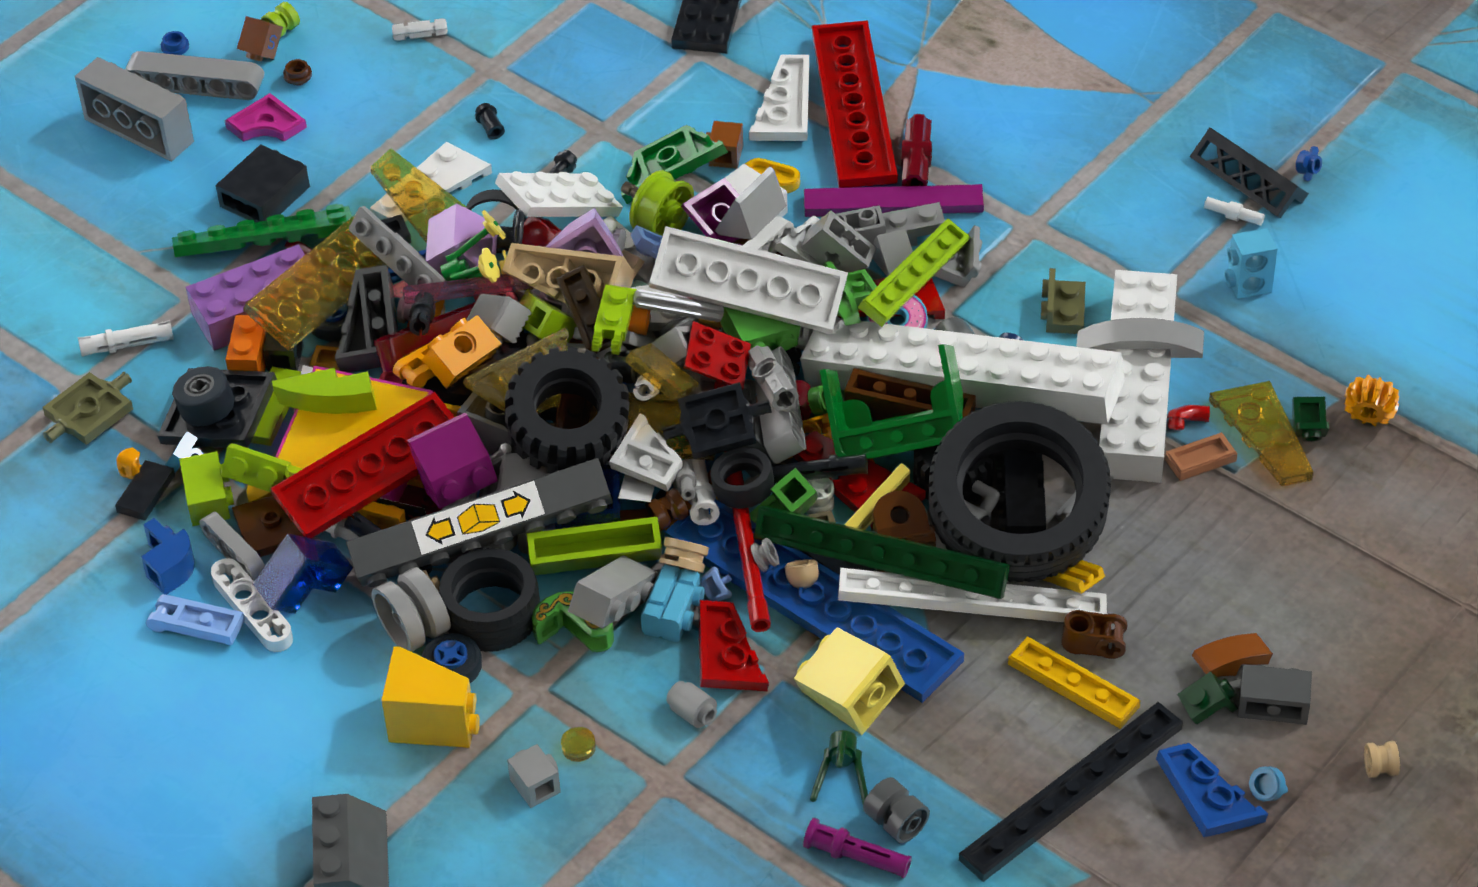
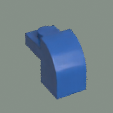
M153 518L143 524L148 545L152 550L142 555L141 558L146 577L164 595H167L190 578L195 568V560L189 535L185 529L175 534L169 526L163 527Z

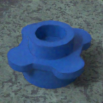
M1312 146L1310 151L1302 150L1296 159V171L1304 174L1303 179L1305 181H1310L1312 175L1317 174L1322 167V158L1318 156L1319 149L1316 146Z

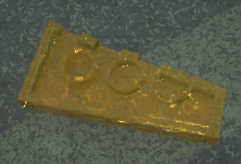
M392 148L371 165V174L426 243L428 220L455 204L466 208L463 203Z
M1270 381L1210 392L1209 402L1214 408L1218 407L1223 412L1224 420L1230 427L1235 426L1242 435V441L1248 448L1252 447L1259 454L1260 462L1281 486L1302 483L1313 479L1314 471Z

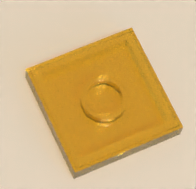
M652 343L632 350L624 359L626 363L671 401L692 393L699 385L696 380Z

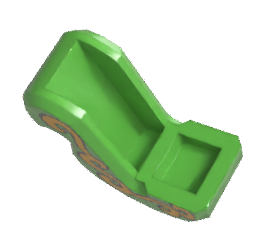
M573 591L557 592L543 599L535 607L532 615L534 638L538 644H542L558 633L559 629L563 626L592 652L606 651L614 642L613 622L604 628H600L568 612Z

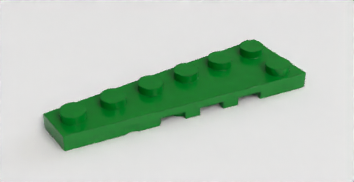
M333 204L327 206L326 210L314 212L312 209H305L289 217L278 214L266 218V221L261 222L244 220L238 222L237 226L225 228L224 225L209 227L205 232L183 231L178 233L177 237H172L175 257L241 249L247 245L246 242H252L254 245L260 246L271 245V243L276 241V238L297 242L301 241V238L306 234H316L318 239L350 235L352 233L349 231V227L353 218L349 206L343 207L342 204Z

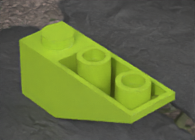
M526 289L519 303L531 311V315L528 316V320L525 321L523 328L555 346L565 347L573 337L575 327H577L574 319Z

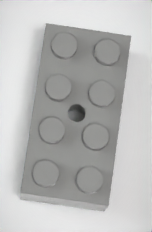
M99 57L75 75L85 120L171 162L194 142L187 103L181 95L170 92L156 83L147 81L137 74L126 71L116 64Z

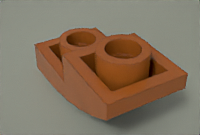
M1249 633L1213 641L1194 650L1192 657L1205 674L1211 671L1216 677L1236 676L1240 665L1269 664L1273 653L1257 633Z

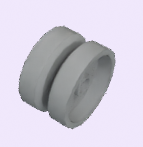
M413 567L398 575L397 584L387 581L372 590V600L376 613L387 634L397 647L413 652L424 645L425 636L434 639L449 632L451 624L446 606L432 581L418 567Z

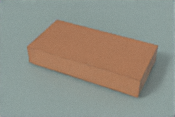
M1221 432L1166 451L1165 461L1179 481L1236 462L1237 452Z

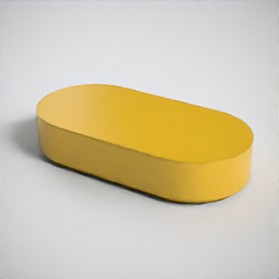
M754 158L745 163L760 174L769 166L773 168L780 187L785 189L787 193L794 192L800 186V172L795 167L763 158Z

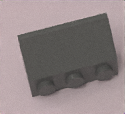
M349 794L312 797L314 887H389L386 811Z

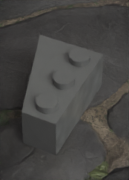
M387 265L355 271L348 301V312L341 330L340 346L335 355V361L339 370L343 372L381 367L374 340L398 331L393 283Z

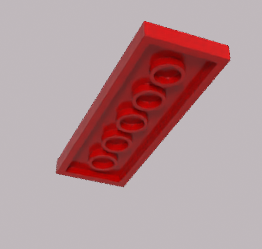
M434 391L271 487V494L306 541L417 476L419 473L407 440L455 416Z

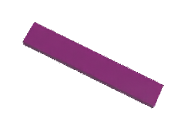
M982 184L804 189L805 217L825 216L829 211L837 214L880 205L882 213L937 202H940L943 213L984 212Z

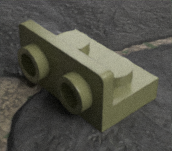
M1050 268L1049 279H1043L1042 298H1048V301L1041 302V320H1047L1046 332L1078 334V331L1084 328L1086 282L1055 280L1056 269Z

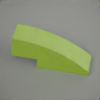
M335 368L272 381L278 403L294 409L331 414L377 410L374 389L368 371L338 377Z

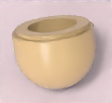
M803 559L787 563L785 565V573L788 582L798 589L799 587L804 589L811 587L817 581L819 575L817 561Z

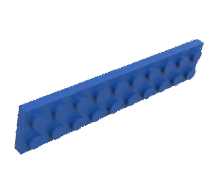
M715 498L714 502L719 507V517L714 523L704 526L698 525L692 521L689 515L683 520H677L665 531V537L709 547L708 555L704 556L702 563L710 569L717 567L720 575L723 577L729 574L732 578L730 582L746 591L732 508ZM751 521L754 536L756 523ZM754 539V542L758 545L762 544L761 540ZM773 544L779 557V565L775 567L769 565L768 570L764 572L760 570L764 598L767 601V605L820 639H823L826 635H831L836 627L884 651L892 657L905 682L901 690L921 703L964 662V652L888 605L839 601L840 575L817 562L819 570L818 579L811 587L806 589L803 587H799V589L793 587L786 578L785 565L792 561L812 558L798 549Z

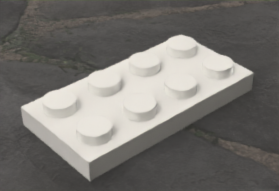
M514 171L513 173H499L495 184L523 211L526 217H581L593 208L596 209L600 217H619L623 208L614 198V194L606 190L598 181V178L589 172L569 174L567 172L521 173Z

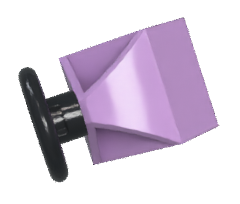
M455 204L428 220L425 261L442 276L440 265L447 263L445 256L458 250L485 228L482 224L485 221L484 217L459 204ZM520 209L515 211L512 227L500 226L505 233V239H501L499 235L493 237L487 234L462 254L459 259L465 258L470 268L478 266L479 255L482 254L483 248L487 247L491 254L496 256V250H509L511 243L522 244L524 228L523 211ZM483 278L472 280L462 285L457 284L454 287L464 296H467L475 291L477 283Z

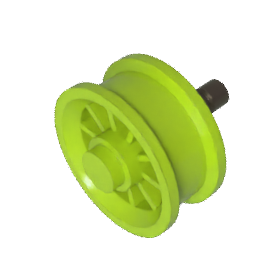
M664 170L652 173L643 181L640 187L628 181L621 187V192L633 198L629 212V220L633 229L638 225L663 236L665 226L681 230L689 218L681 206L694 197L693 187L685 181H674L673 176Z

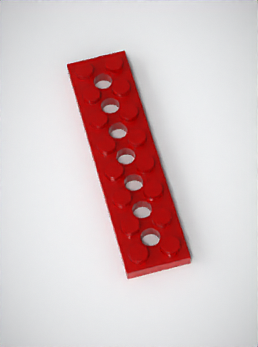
M868 20L812 25V38L838 187L853 188L897 183L898 174ZM844 44L847 47H839L838 45ZM850 63L851 65H850V66H843V65H841V64ZM854 82L855 84H853V85H847V84H844V83ZM857 101L858 103H857V104H850V103H848V102ZM858 120L862 121V123L855 124L852 121ZM864 140L865 143H856L855 141ZM868 160L869 163H860L858 161Z

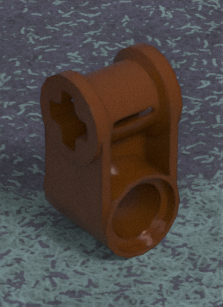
M1083 610L1071 611L1064 619L1061 639L1062 646L1072 654L1102 656L1108 659L1119 658L1126 652V643L1123 641V635L1128 627L1127 620L1118 614L1093 613ZM1112 623L1115 625L1114 629H1111ZM1109 643H1112L1111 649H1109L1108 647Z

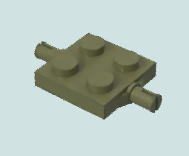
M89 372L43 406L44 415L56 423L43 432L44 438L49 443H52L63 433H68L84 444H89L133 410L132 401L120 393L121 389L132 382L129 374L122 372L114 380L108 382L99 379Z

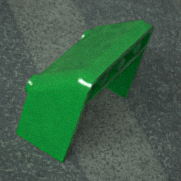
M947 344L938 345L944 381L937 383L931 391L930 398L933 410L872 422L869 407L863 401L855 399L843 401L837 371L821 369L820 376L837 456L846 457L866 453L868 460L940 445V441L945 437L946 433L963 418V391L954 346Z

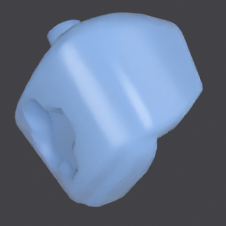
M712 567L700 578L701 586L705 588V594L709 600L722 601L731 598L732 592L725 586L726 583L732 580L729 574L721 578L718 568Z

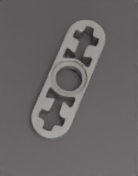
M214 511L199 521L200 527L207 539L225 558L237 561L253 581L266 574V567L257 552L217 512Z

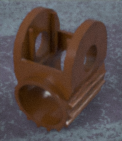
M893 491L885 494L877 501L873 513L871 532L936 547L934 524L929 525L926 509L918 497L905 491Z

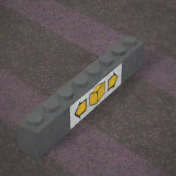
M596 458L347 541L346 543L357 579L361 585L376 587L387 582V578L400 575L413 567L420 568L429 564L431 566L443 565L450 561V557L467 554L470 551L482 549L481 547L492 543L494 545L506 544L513 540V536L522 533L540 532L544 530V526L555 522L557 524L569 523L576 518V515L585 512L589 514L599 513L605 510L607 505L612 504L613 501L599 459Z

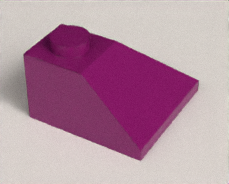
M725 177L682 204V209L706 237L730 243L740 239L718 235L715 232L730 206L739 196L738 192Z

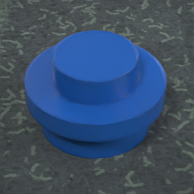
M171 31L162 38L161 50L164 54L182 55L189 49V41L182 32Z

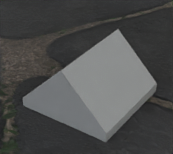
M769 166L734 200L715 230L718 235L752 240L787 206L773 168Z

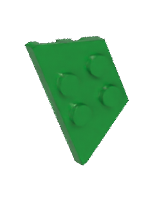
M685 125L636 150L632 158V166L629 168L626 178L629 183L640 187L643 181L652 173L664 170L670 173L675 180L685 174L692 173L698 167L728 153L722 141L714 142L708 134L697 132L695 128ZM621 192L626 204L633 201L631 196Z

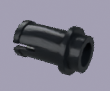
M489 103L480 104L476 108L475 119L478 123L482 124L488 138L492 140L500 138L504 134L505 129L497 117V109Z

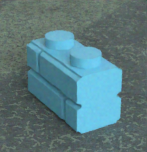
M666 564L662 566L641 613V626L644 635L657 638L661 636L665 640L678 642L684 630H691L694 621V612L692 611L695 606H699L700 600H703L705 588L701 586L700 574L698 572L687 569L680 570L679 567Z

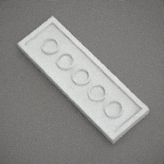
M665 226L649 288L832 334L848 272Z

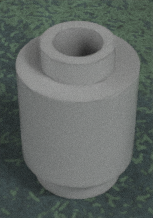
M679 681L671 687L667 694L666 701L670 705V709L696 728L709 725L716 717V700L691 682Z

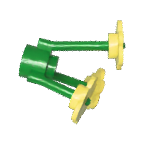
M486 210L482 211L485 219L482 224L485 228L458 250L446 255L447 263L440 265L442 276L450 288L457 284L462 285L484 277L489 278L490 282L494 283L497 281V278H500L501 274L503 279L509 277L510 284H514L512 277L502 271L507 257L505 250L502 251L504 260L498 261L500 267L497 265L495 255L491 254L487 247L482 249V254L479 255L478 266L470 268L465 258L459 259L462 254L487 234L493 237L499 235L501 239L506 238L498 222Z

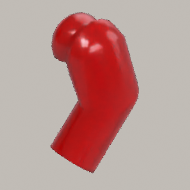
M1183 405L1170 410L1167 415V419H1169L1168 428L1170 430H1183L1185 420L1209 422L1210 406Z

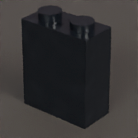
M262 144L216 184L220 207L255 222L266 221V218L269 216L281 214L310 187L306 165Z

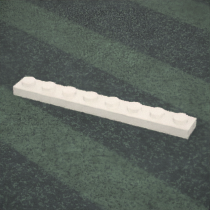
M840 568L839 601L1064 622L1066 615L1074 610L1107 614V598L1104 593L1084 592L1081 594L1072 590L1006 584L1004 598L997 599L896 573Z

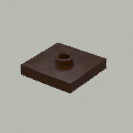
M273 496L232 507L233 515L242 538L260 557L313 542L312 538L306 541Z

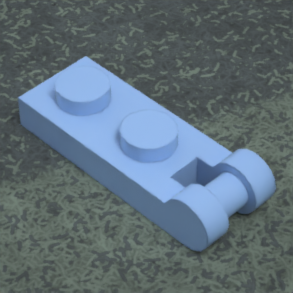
M163 594L158 598L155 604L156 611L150 613L146 620V625L155 632L167 630L232 645L245 619L243 612Z

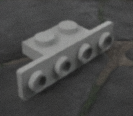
M359 207L349 227V231L417 293L421 292L422 298L424 297V292H428L433 296L435 302L445 283L444 277L431 267L419 252L398 233H394L367 207Z

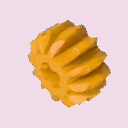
M1367 375L1365 379L1356 377L1354 382L1349 383V387H1347L1345 392V411L1351 414V419H1359L1362 421V424L1368 422L1375 427L1378 422L1387 424L1389 419L1394 418L1398 411L1399 390L1393 388V382H1384L1381 377L1377 379L1372 378L1370 375Z

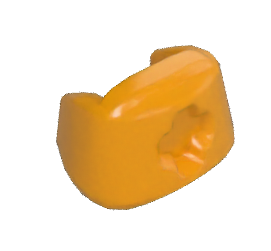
M131 447L118 454L116 459L117 468L122 477L132 480L140 472L139 469L142 465L139 463V451Z

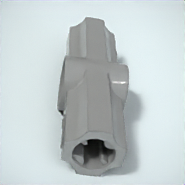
M758 345L748 351V366L752 371V376L766 394L773 408L776 411L782 410L786 412L795 408L799 394L768 346L760 347Z

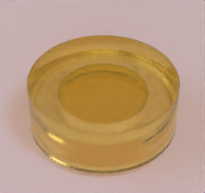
M574 727L567 730L561 738L563 755L575 762L585 761L592 757L596 750L594 734L584 727Z

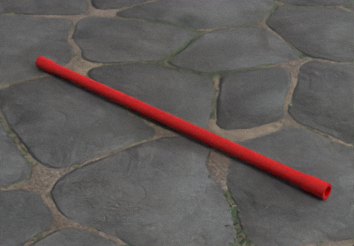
M742 471L731 474L727 478L728 484L744 485ZM732 508L748 598L747 608L751 629L755 632H764L770 628L771 622L767 601L764 598L760 570L751 552V545L755 542L749 508Z

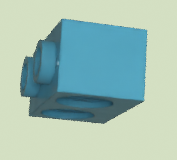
M1268 228L1232 234L1231 247L1227 248L1229 266L1224 272L1227 287H1232L1237 299L1272 293L1278 249Z

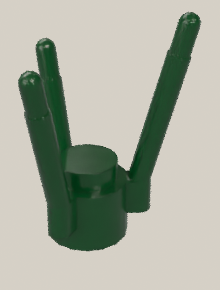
M835 731L830 736L829 748L824 749L823 761L814 783L810 800L812 802L817 800L831 761L837 768L849 766L853 762L861 800L864 804L868 791L862 766V751L857 749V737L850 731Z

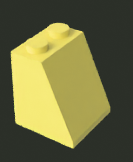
M836 627L831 635H826L821 640L818 650L809 660L804 661L800 665L794 677L802 693L861 735L865 733L905 685L890 655Z

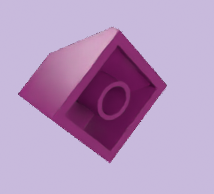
M466 413L407 440L425 493L440 509L498 481L490 456Z

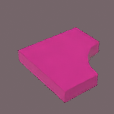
M271 93L225 120L226 128L243 142L260 136L276 137L286 141L307 128L304 118Z

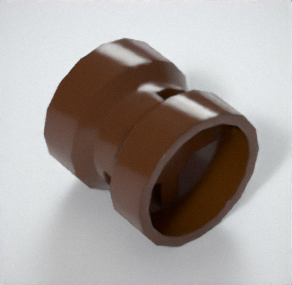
M674 487L666 491L664 497L660 499L653 498L651 502L645 503L649 516L658 517L660 531L670 527L672 521L676 519L683 520L690 515L684 499Z

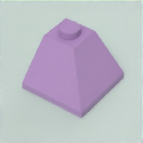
M595 208L569 223L546 246L549 248L623 256L612 233Z

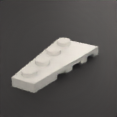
M446 142L371 206L370 211L380 220L401 214L406 222L424 212V206L434 202L440 203L447 199L449 192L458 187L461 190L472 185V180L480 175L484 178L492 174L491 164Z

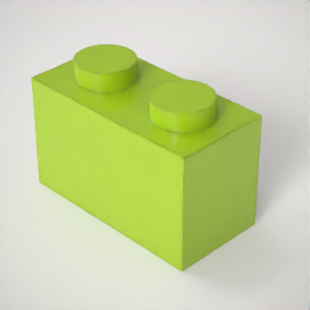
M218 451L180 458L192 526L200 525L199 521L214 511L224 520L231 519L228 506L235 504L231 486L225 487L224 482H230V479L221 476L224 463L220 464Z

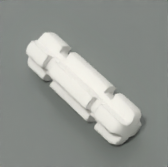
M444 18L434 19V22L431 23L430 20L408 22L407 26H404L403 23L392 25L395 41L406 40L405 37H410V39L432 37L434 33H436V36L446 35L448 32L447 22Z

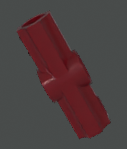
M914 114L913 117L907 119L905 140H902V186H927L928 167H931L932 120L926 118L924 114Z

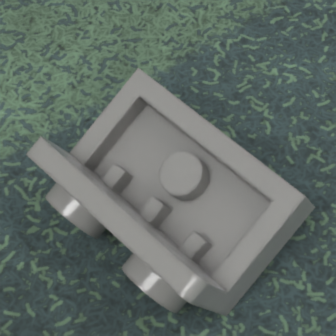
M975 225L968 233L971 238L967 244L934 275L935 277L964 288L971 278L977 277L982 265L981 261H979V252L982 247L980 227Z

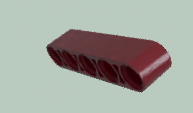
M476 302L434 317L430 323V329L425 335H422V330H420L419 336L414 335L410 328L407 327L374 340L383 372L393 371V367L398 360L430 343L438 335L450 332V329L461 319L465 318L467 320Z

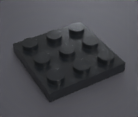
M221 370L225 373L234 395V406L225 418L211 425L195 426L188 424L182 419L176 402L173 400L157 435L160 444L178 445L185 433L189 432L197 437L193 446L227 448L232 443L249 448L274 391L272 381L277 380L275 372Z

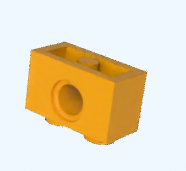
M478 315L468 322L465 318L461 319L450 329L452 333L445 338L440 334L427 345L429 351L422 360L446 389L467 375L469 371L491 358L501 345L500 341ZM455 346H460L465 353L459 352Z

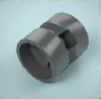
M893 777L883 779L876 784L867 795L863 804V811L878 825H883V829L898 843H906L917 836L924 828L930 816L928 807L914 795H909V791Z

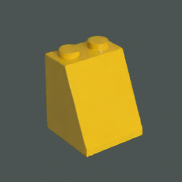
M393 647L381 700L389 742L470 748L472 734L477 735L479 731L480 717L479 714H474L477 697L476 693H471L469 678L402 647Z

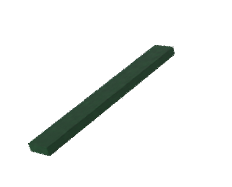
M760 506L758 509L754 539L762 541L768 538L773 544L997 599L1004 598L1010 568L1008 564L772 507Z

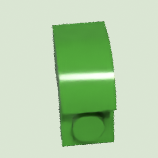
M794 468L771 488L772 495L749 513L750 519L756 523L760 506L804 515L817 500V492L801 473Z

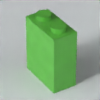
M724 307L723 317L720 321L726 334L751 343L750 349L758 345L760 347L768 346L772 351L781 346L786 351L798 345L801 326L728 307Z

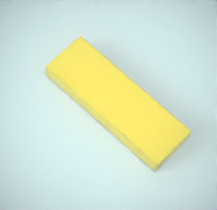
M901 463L844 525L866 530L873 522V513L877 501L887 493L902 491L910 482V470Z

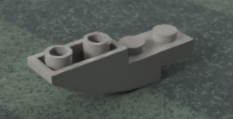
M940 202L882 213L880 205L836 214L872 244L877 235L906 229L911 246H917V237L932 234L945 221Z

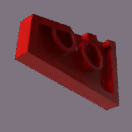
M700 600L698 608L700 687L768 691V679L759 668V659L755 650H751L746 638L747 632L734 603Z

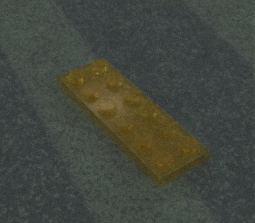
M355 215L255 295L243 308L244 312L288 351L349 301L356 270L386 265L349 231Z

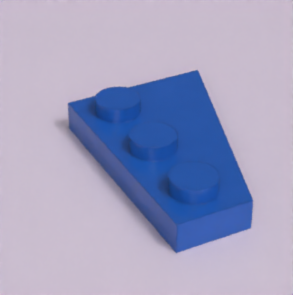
M1190 743L1158 751L1157 762L1204 838L1266 822L1268 813L1260 805L1255 808L1244 798L1245 792L1237 785L1232 787L1219 776V769Z

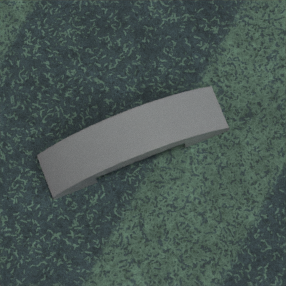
M1157 318L1115 319L1096 323L1079 330L1076 347L1106 351L1108 349H1170L1171 358H1203L1204 330L1185 323Z

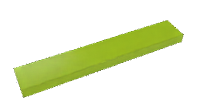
M947 218L860 303L858 308L879 326L883 327L967 244L971 237Z

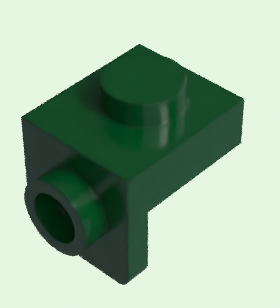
M1293 397V437H1302L1303 441L1308 442L1319 441L1322 437H1326L1329 431V422L1326 420L1325 397Z
M1211 671L1177 694L1191 720L1196 724H1199L1224 706L1232 713L1238 709L1233 700V697L1237 694L1226 678L1220 681Z

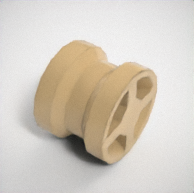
M1387 741L1384 745L1379 746L1375 743L1365 744L1364 762L1369 778H1376L1382 773H1387L1389 776L1399 775L1400 757L1395 741Z

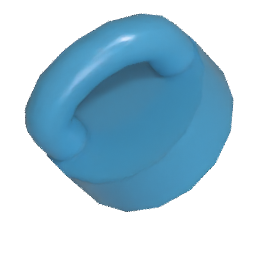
M1272 766L1259 767L1250 776L1249 788L1257 800L1263 802L1276 801L1288 792L1285 777L1278 768Z

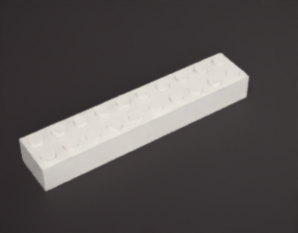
M836 318L832 334L813 330L800 358L805 382L810 386L822 385L820 370L831 369L837 371L840 389L845 390L854 368L935 386L937 383L944 381L938 345L947 344L954 346L962 391L963 393L976 395V408L1009 401L1034 402L1063 411L1075 418L1076 421L1107 425L1125 380L1121 352L885 324L881 327L876 322L868 321L845 326L842 318Z

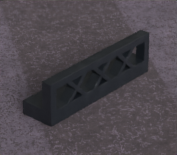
M1210 127L1190 155L1192 159L1279 218L1283 216L1294 199L1303 203L1309 194ZM1211 142L1217 146L1218 158L1206 161L1201 156ZM1223 151H1225V152L1228 153L1229 155L1224 156ZM1238 160L1240 173L1228 176L1226 174L1225 162ZM1245 166H1247L1251 170L1246 171ZM1259 174L1262 188L1250 191L1248 189L1247 177ZM1241 179V184L1238 183L1236 180ZM1267 181H1269V182L1272 183L1273 185L1268 186ZM1281 189L1286 195L1278 207L1275 208L1270 204L1269 192Z

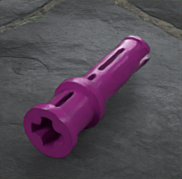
M815 817L810 821L804 836V848L810 849L814 847L831 853V857L835 859H841L845 856L901 876V878L907 876L911 865L912 856H906L850 836V832L846 828L841 827L839 830L821 824L820 820Z

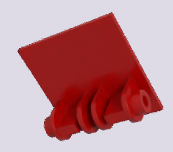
M693 321L684 368L716 380L714 389L740 382L743 390L749 359L748 351L750 350L751 343Z

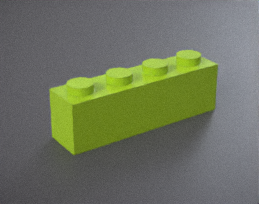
M658 517L526 533L529 562L535 575L604 567L623 555L636 562L659 560L662 555Z

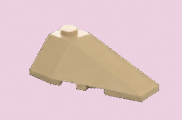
M511 243L502 269L505 274L565 304L567 303L556 278L582 265H585L600 300L603 296L605 284L631 288L635 276L634 271L624 256Z

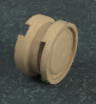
M665 537L663 545L666 549L665 553L660 556L659 563L698 573L704 572L705 565L702 562L704 556L708 555L709 547Z

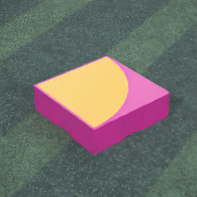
M314 366L312 372L326 370L329 368ZM336 370V373H337V376H338V377H343V376H348V375H352V374H353V373H348V372H343V371H338V370ZM370 377L377 410L331 414L295 409L275 457L304 469L433 393V390ZM408 481L380 498L398 502L407 487Z

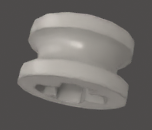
M768 538L763 539L761 545L757 543L751 545L753 558L761 571L768 570L769 565L774 567L779 565L777 551Z

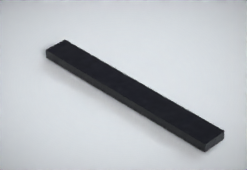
M1157 702L959 853V861L984 882L1182 730L1183 721L1161 703Z

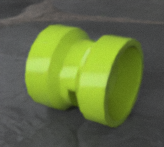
M284 1L275 7L274 12L269 11L260 19L282 26L281 37L286 34L287 29L292 30L300 24L298 12L291 4Z

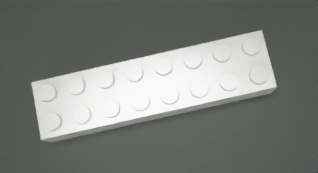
M1115 270L1111 320L1157 318L1174 321L1177 274ZM1108 349V351L1121 352L1125 378L1108 425L1101 424L1099 446L1103 449L1104 456L1107 458L1110 476H1113V479L1161 483L1171 368L1170 349Z

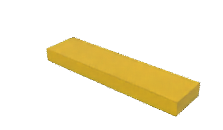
M1028 636L1008 657V665L1119 729L1140 708V700Z

